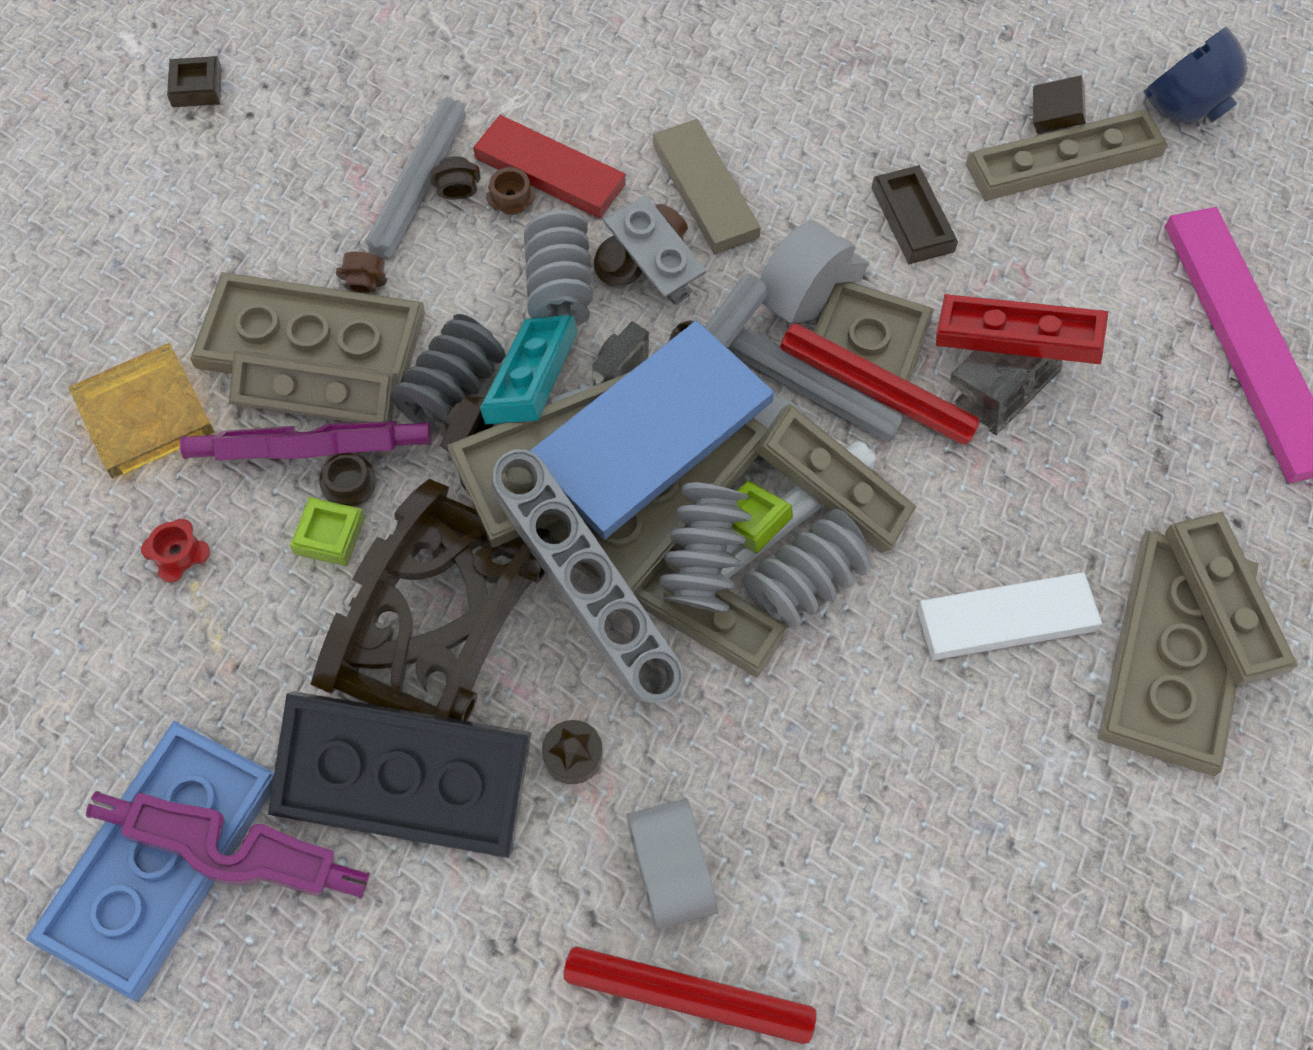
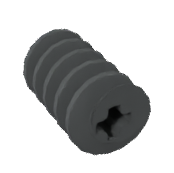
M456 314L452 320L444 324L441 335L435 336L428 346L429 350L422 352L416 360V366L408 368L403 376L404 382L395 384L390 392L394 404L413 423L430 422L431 430H435L436 420L445 424L446 418L451 411L448 405L454 407L458 402L462 401L463 397H467L463 391L470 394H477L482 386L476 376L481 378L491 377L494 370L489 361L502 363L506 357L503 347L494 338L493 334L478 321L464 314Z

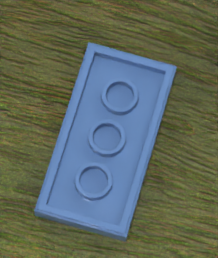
M696 320L541 441L530 452L535 453L543 461L578 514L605 540L771 404L774 391Z
M173 721L121 799L133 802L138 793H143L170 802L214 809L222 813L225 818V824L222 828V837L219 841L218 851L223 855L230 856L234 853L270 796L274 772ZM105 822L26 940L139 1003L215 881L197 873L190 867L184 857L129 841L121 834L122 826Z

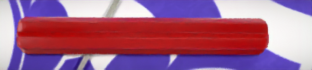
M792 324L782 338L780 344L782 351L962 445H967L972 440L979 427V419L976 416L799 324Z
M578 946L570 949L564 966V980L569 984L801 1044L809 1043L814 1034L817 1014L816 1009L809 1005Z

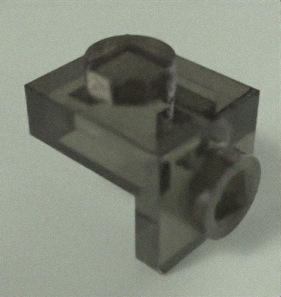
M631 321L619 335L612 334L604 342L598 353L597 360L592 364L593 385H599L629 373L645 361L649 355V331Z

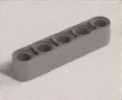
M514 449L504 453L497 460L491 476V492L494 499L531 550L535 559L627 693L642 703H664L673 699L680 692L684 682V670L679 659L546 465L535 453L525 449ZM511 467L527 469L534 479V488L525 494L509 492L502 482V474ZM545 515L560 517L567 527L566 540L559 544L544 542L537 534L536 521ZM587 563L598 570L600 586L595 593L583 594L573 587L570 581V572L574 565ZM612 611L625 613L633 623L632 637L625 644L612 642L604 630L605 620ZM648 660L659 662L666 671L667 680L665 686L655 694L647 692L639 682L640 668Z

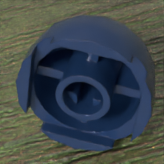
M1227 26L1206 40V44L1189 53L1151 83L1148 88L1143 90L1151 104L1164 117L1177 123H1192L1207 116L1213 123L1238 104L1232 96L1244 84L1248 67L1246 54L1237 38Z

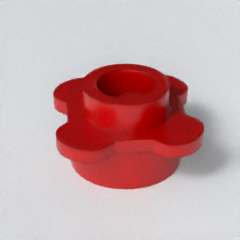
M177 519L156 527L143 542L141 553L145 559L153 560L159 567L158 576L162 581L173 583L180 580L183 572L192 565L206 562L210 556V547L206 542L197 540L193 534L191 522L186 519ZM174 548H181L178 554H171V550Z

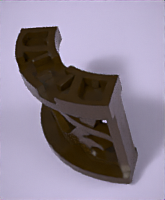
M428 479L414 490L395 511V520L398 522L394 533L390 534L386 540L376 537L352 578L355 583L362 586L356 598L353 597L349 604L351 609L348 615L344 616L336 612L321 648L310 685L330 694L339 690L372 705L468 721L478 694L473 692L472 689L500 629L524 591L532 582L538 584L544 577L545 572L521 537L493 548L476 510L448 498V486ZM544 528L537 529L538 536L547 543L550 531ZM476 547H484L478 550L475 554L472 553V550H474ZM425 548L432 551L433 559L430 561L420 562L414 559L421 549ZM501 555L512 559L511 562L504 565L496 564L492 560ZM456 564L466 586L469 611L440 628L412 637L413 619L409 605L403 594L395 587L399 579L423 580L432 578ZM486 582L496 583L490 596H488ZM387 611H392L399 615V632L397 640L392 641L394 631L391 624L386 628H378L376 626L379 616ZM466 641L457 660L450 649ZM416 663L415 668L419 683L426 692L427 679L432 673L438 671L443 672L447 676L446 686L437 706L403 692L407 665ZM359 668H392L391 686L360 673Z

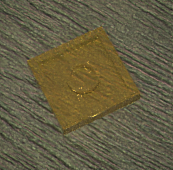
M170 342L68 387L104 467L112 479L180 449V439L182 436H203L215 433Z

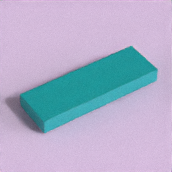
M574 315L524 320L480 407L485 424L539 420L577 335L578 329Z

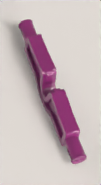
M397 421L332 423L307 432H298L295 430V426L225 430L217 435L182 436L180 439V452L183 459L197 457H215V460L312 458L339 453L394 450L396 446L431 445L432 430L430 422L397 424Z
M95 791L91 797L95 805L89 803L87 806L86 817L122 826L121 834L127 840L182 856L197 873L218 883L247 885L262 880L316 897L321 896L326 887L362 899L365 893V886H367L369 881V872H362L334 863L335 858L332 850L300 841L264 824H254L249 828L248 835L244 838L238 852L230 856L219 853L218 845L222 837L225 818L222 813L214 809L174 803L143 793H138L134 801L129 802L103 794L100 791Z

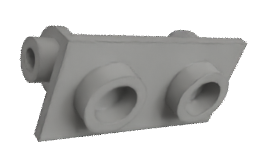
M646 195L604 219V224L664 299L672 298L675 303L683 301L692 292L688 284L706 273L707 270Z

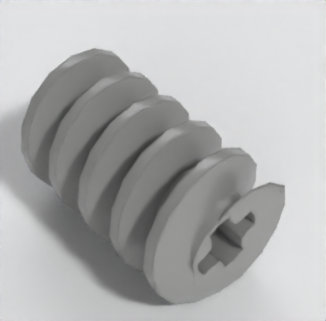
M569 210L547 211L533 218L524 230V244L526 246L524 251L525 262L527 263L525 269L526 279L528 280L526 283L528 314L531 318L574 315L577 326L587 321L590 317V311L587 306L593 300V290L589 286L592 283L591 271L588 269L590 267V254L587 252L589 249V239L586 236L588 227L587 220L581 214Z
M700 482L687 483L682 487V495L693 502L694 505L678 507L676 516L690 527L677 528L671 531V540L684 548V550L671 551L665 555V562L678 570L679 573L660 576V585L673 593V596L663 598L698 609L719 613L729 612L730 606L715 597L716 591L734 589L735 583L722 575L721 570L722 568L740 566L741 560L727 552L726 549L727 545L745 544L746 537L732 529V525L734 522L751 521L752 515L737 506L738 500L749 499L750 497L741 492Z
M839 509L831 510L826 520L816 521L811 525L809 532H803L794 537L792 546L785 545L779 548L775 559L767 558L760 562L757 569L758 572L750 571L745 573L743 578L745 589L759 609L769 614L773 619H782L792 628H797L801 625V618L796 609L797 606L810 615L818 612L819 605L814 596L815 592L825 601H832L836 598V591L831 580L844 589L853 585L854 579L848 567L861 576L870 572L871 566L866 556L865 538L856 523L844 511Z

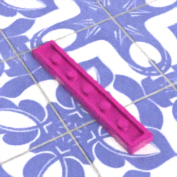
M1212 207L1171 215L1165 225L1166 231L1288 484L1312 479L1313 396L1218 208Z

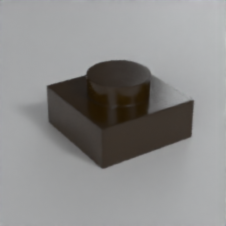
M463 397L462 401L458 402L451 409L445 421V429L447 431L439 445L440 447L449 452L447 445L493 427V424H485L480 410L485 397Z

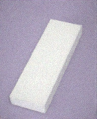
M1085 572L920 600L916 608L931 661L1097 632L1102 625Z

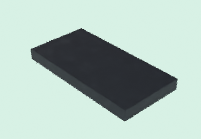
M292 691L286 694L268 815L509 858L513 852L532 732Z

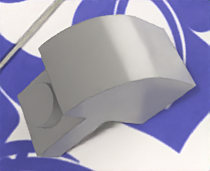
M814 220L808 221L794 229L780 243L769 259L760 277V280L767 286V297L761 304L791 324L818 320L835 284L861 281L869 262L854 253L856 247L853 243L837 236Z

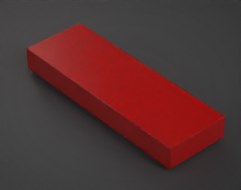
M503 115L497 117L473 147L475 159L498 170L507 167L518 168L527 174L531 186L601 219L626 185L625 173Z
M945 294L936 332V346L1101 365L1109 311Z

